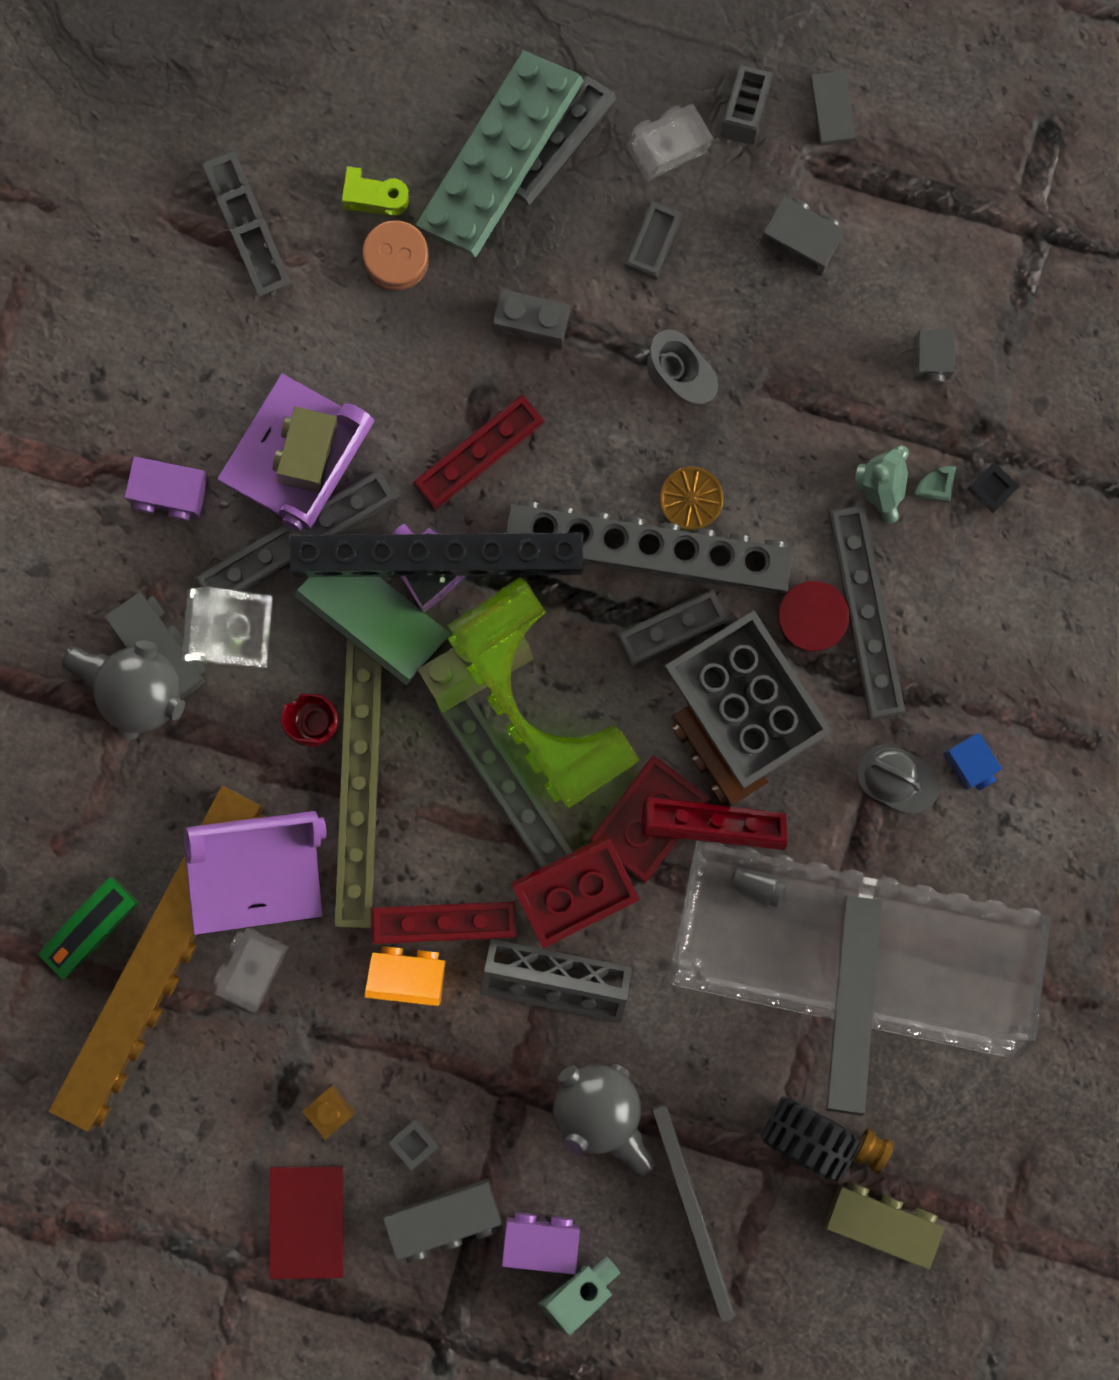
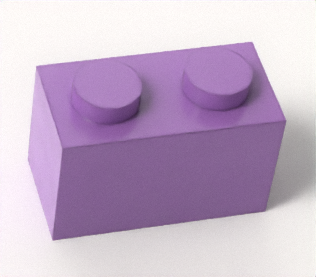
M134 456L125 499L130 504H133V510L154 514L155 509L167 511L168 517L181 521H189L190 516L200 518L208 475L204 470Z
M520 1212L515 1213L514 1218H507L502 1267L576 1274L580 1227L573 1224L572 1218L552 1216L551 1222L536 1221L537 1215Z

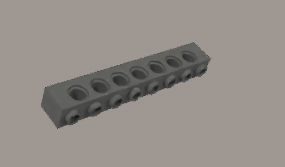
M520 500L519 505L511 504L506 533H534V526L543 521L552 525L553 533H569L575 527L585 529L589 538L583 543V564L782 596L788 591L794 549L785 548L786 543L782 541L765 540L764 544L750 542L751 537L741 534H730L729 538L716 537L715 531L703 528H696L694 533L680 531L681 526L672 523H660L659 527L645 525V520L634 517H625L624 522L610 520V515L603 512L591 511L589 516L575 514V509L565 506H554L553 511L541 509L539 503L528 500ZM609 533H617L623 538L624 544L618 549H610L605 545L603 539ZM646 538L655 540L659 550L653 555L644 554L639 548L641 540ZM679 544H687L692 548L694 555L690 560H680L676 557L674 548ZM716 549L723 550L728 556V563L724 566L714 565L709 557L710 552ZM749 555L760 557L763 561V569L759 572L750 571L745 565V558Z

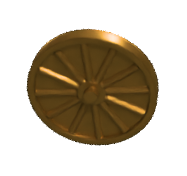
M694 466L680 468L670 474L662 485L660 491L662 512L669 522L681 526V529L695 530L696 528L707 527L721 512L723 506L722 487L717 478L703 468Z

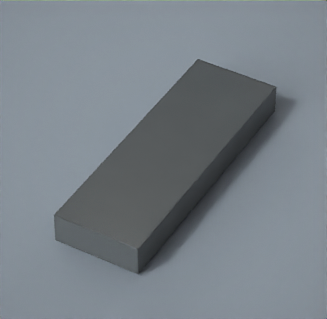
M711 589L618 633L617 637L631 666L634 667L729 620L714 589Z

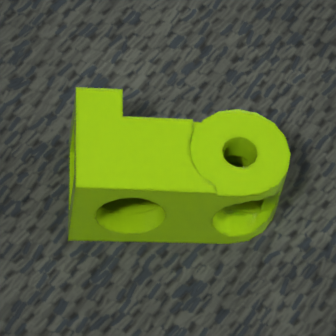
M347 166L342 196L343 209L386 216H399L407 210L409 205L408 188L404 182L396 178L387 179L384 182L362 178L361 168Z

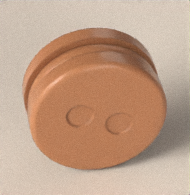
M387 221L376 226L365 239L362 252L365 268L369 277L378 286L391 291H402L415 286L424 277L429 264L428 247L422 233L413 225L404 221Z

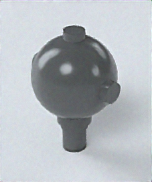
M140 640L136 642L135 647L119 650L111 656L91 654L76 646H72L63 657L62 667L81 676L85 680L86 685L93 688L94 701L99 713L110 725L117 728V734L123 738L135 739L139 733L155 730L165 724L170 718L177 720L184 711L185 701L180 699V682L177 672L170 661L157 652L158 647L153 642Z
M613 1064L610 1067L605 1065H588L579 1069L575 1065H571L565 1068L558 1077L561 1084L556 1092L553 1105L555 1124L565 1139V1148L575 1155H582L584 1152L591 1154L610 1152L614 1158L624 1160L636 1176L640 1177L649 1173L655 1166L656 1159L644 1146L641 1139L642 1134L637 1129L641 1117V1101L636 1087L629 1079V1072L618 1064Z

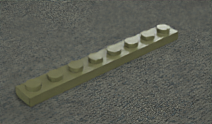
M347 639L335 927L371 928L370 908L373 907L383 666L349 639Z

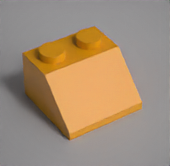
M381 946V953H372L365 998L433 1006L441 1004L446 960L438 959L439 952L417 950V957L402 955L403 948Z

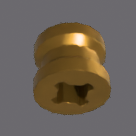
M867 1128L860 1137L862 1144L853 1161L858 1164L864 1162L870 1166L871 1171L879 1174L887 1164L895 1142L888 1138L882 1140L876 1136L875 1131Z

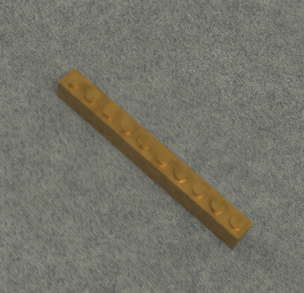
M221 786L201 825L265 817L261 814L264 807L227 787ZM185 856L49 1110L52 1114L87 1132L94 1129L96 1125L101 1127L111 1111V1107L107 1105L113 1092L119 1094L129 1076L124 1073L130 1060L136 1062L142 1053L146 1042L141 1039L148 1027L153 1029L163 1012V1009L159 1008L165 994L168 996L172 995L180 980L176 973L181 963L188 964L197 948V944L193 943L197 934H193Z

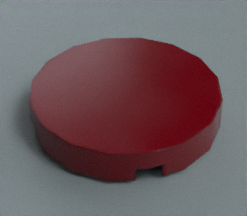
M821 581L803 582L794 586L781 601L778 609L780 630L784 638L795 648L806 652L826 650L834 646L846 632L849 624L848 605L843 595L832 585Z

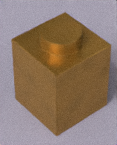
M334 1084L302 1111L325 1140L356 1114L355 1109Z

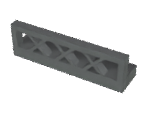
M491 939L480 994L621 1023L628 997L632 967ZM495 953L511 955L515 962L509 965L494 962ZM535 961L546 962L551 969L545 972L536 971L530 964ZM571 968L580 969L586 976L581 979L571 978L566 971ZM607 975L622 978L621 987L606 985L601 978Z

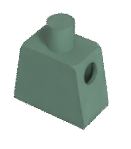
M608 1257L603 1258L592 1269L589 1266L580 1265L576 1268V1274H569L536 1304L559 1332L570 1336L612 1296L606 1286L620 1274V1271ZM584 1283H587L589 1293L585 1298H582L580 1288Z

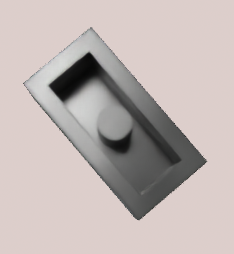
M783 197L764 230L760 242L811 271L822 275L846 230L840 227L841 224L834 218L827 215H822L821 217L810 211V207L805 202L796 198L790 200Z
M501 289L493 320V333L562 349L570 316V305Z

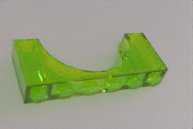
M519 577L448 624L447 626L453 634L448 638V641L459 657L466 654L472 663L467 670L477 685L481 686L485 683L491 692V695L486 699L498 716L504 713L511 724L505 728L517 745L523 742L530 752L524 757L536 774L542 771L549 781L543 786L555 803L561 800L569 809L640 760L622 731L614 724L590 735L562 737L548 734L535 728L520 714L511 690L512 660L524 634L546 612L529 585Z

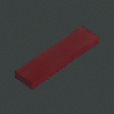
M522 394L414 480L413 485L436 511L544 425L545 421Z
M646 797L644 802V834L777 850H785L788 845L786 813Z
M515 901L370 908L371 944L516 938Z

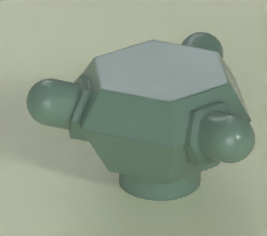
M899 445L895 449L893 448L872 458L867 464H859L855 475L856 490L858 492H865L866 500L878 508V511L882 513L883 520L888 524H893L898 520L897 506L905 497L908 478L905 460L909 456V450L903 445Z

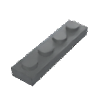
M589 76L585 77L583 84L514 196L530 206L614 103L616 97L613 91Z

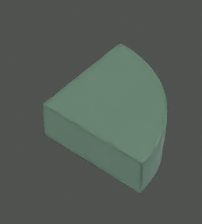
M945 466L928 473L919 482L913 497L949 503L956 467Z

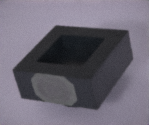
M993 462L968 490L986 508L994 513L1020 486Z

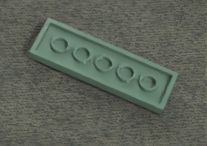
M523 50L416 223L419 231L476 258L583 84L584 80L581 75Z

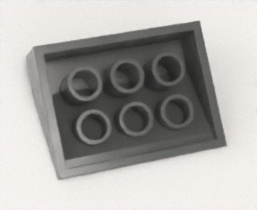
M755 611L750 612L664 666L742 789L833 732Z

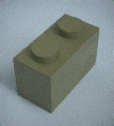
M294 406L292 417L286 416L282 427L281 437L286 438L283 451L277 449L273 461L272 470L277 471L279 484L317 493L320 492L337 431L336 416Z

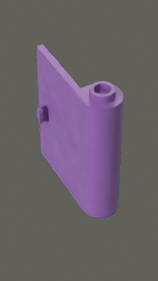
M281 374L217 481L283 517L282 522L291 529L298 532L302 528L310 530L368 434L374 419L367 412L353 404L344 403L341 407L290 377ZM294 406L337 417V431L322 489L319 493L279 484L277 471L272 470L277 449L283 451L286 438L281 437L285 417H292Z
M316 811L185 827L184 848L193 934L322 917L316 847L320 846L321 839L326 838L324 818H318Z

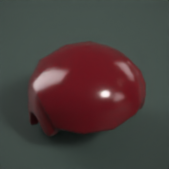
M302 693L297 699L284 705L280 723L285 734L300 746L311 748L320 746L331 739L337 731L339 716L334 704L321 694L307 695Z

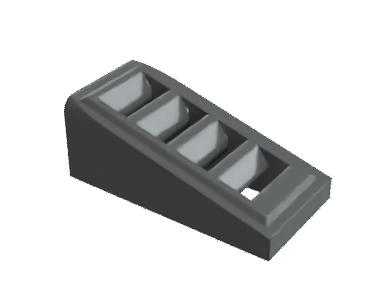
M739 65L723 120L722 137L747 144L755 143L773 73ZM742 82L760 85L762 89L742 85ZM739 95L758 99V102L739 97ZM735 108L752 112L754 115L735 111Z

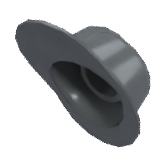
M666 329L657 333L651 341L650 355L648 356L647 363L648 374L653 383L663 390L673 391L682 400L691 404L703 405L712 401L718 391V380L708 362L695 349L689 339L680 332Z
M888 744L874 746L866 751L859 760L857 777L863 791L872 798L898 811L908 814L922 813L929 809L938 798L940 785L934 768L923 759L899 747Z

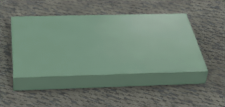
M309 577L295 594L297 599L405 685L418 673L417 669L425 665L451 635V633L380 577Z

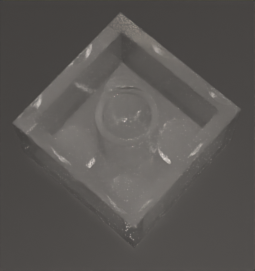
M214 587L188 589L182 661L236 668H267L272 596Z

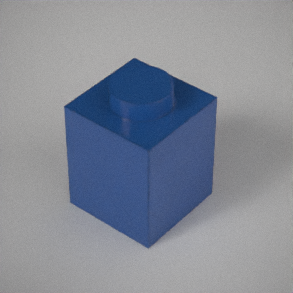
M979 732L943 753L965 790L976 786L978 791L984 789L997 780L994 774L1002 769Z

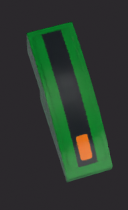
M110 877L73 914L38 955L62 980H65L116 930L115 927L140 903L115 878Z

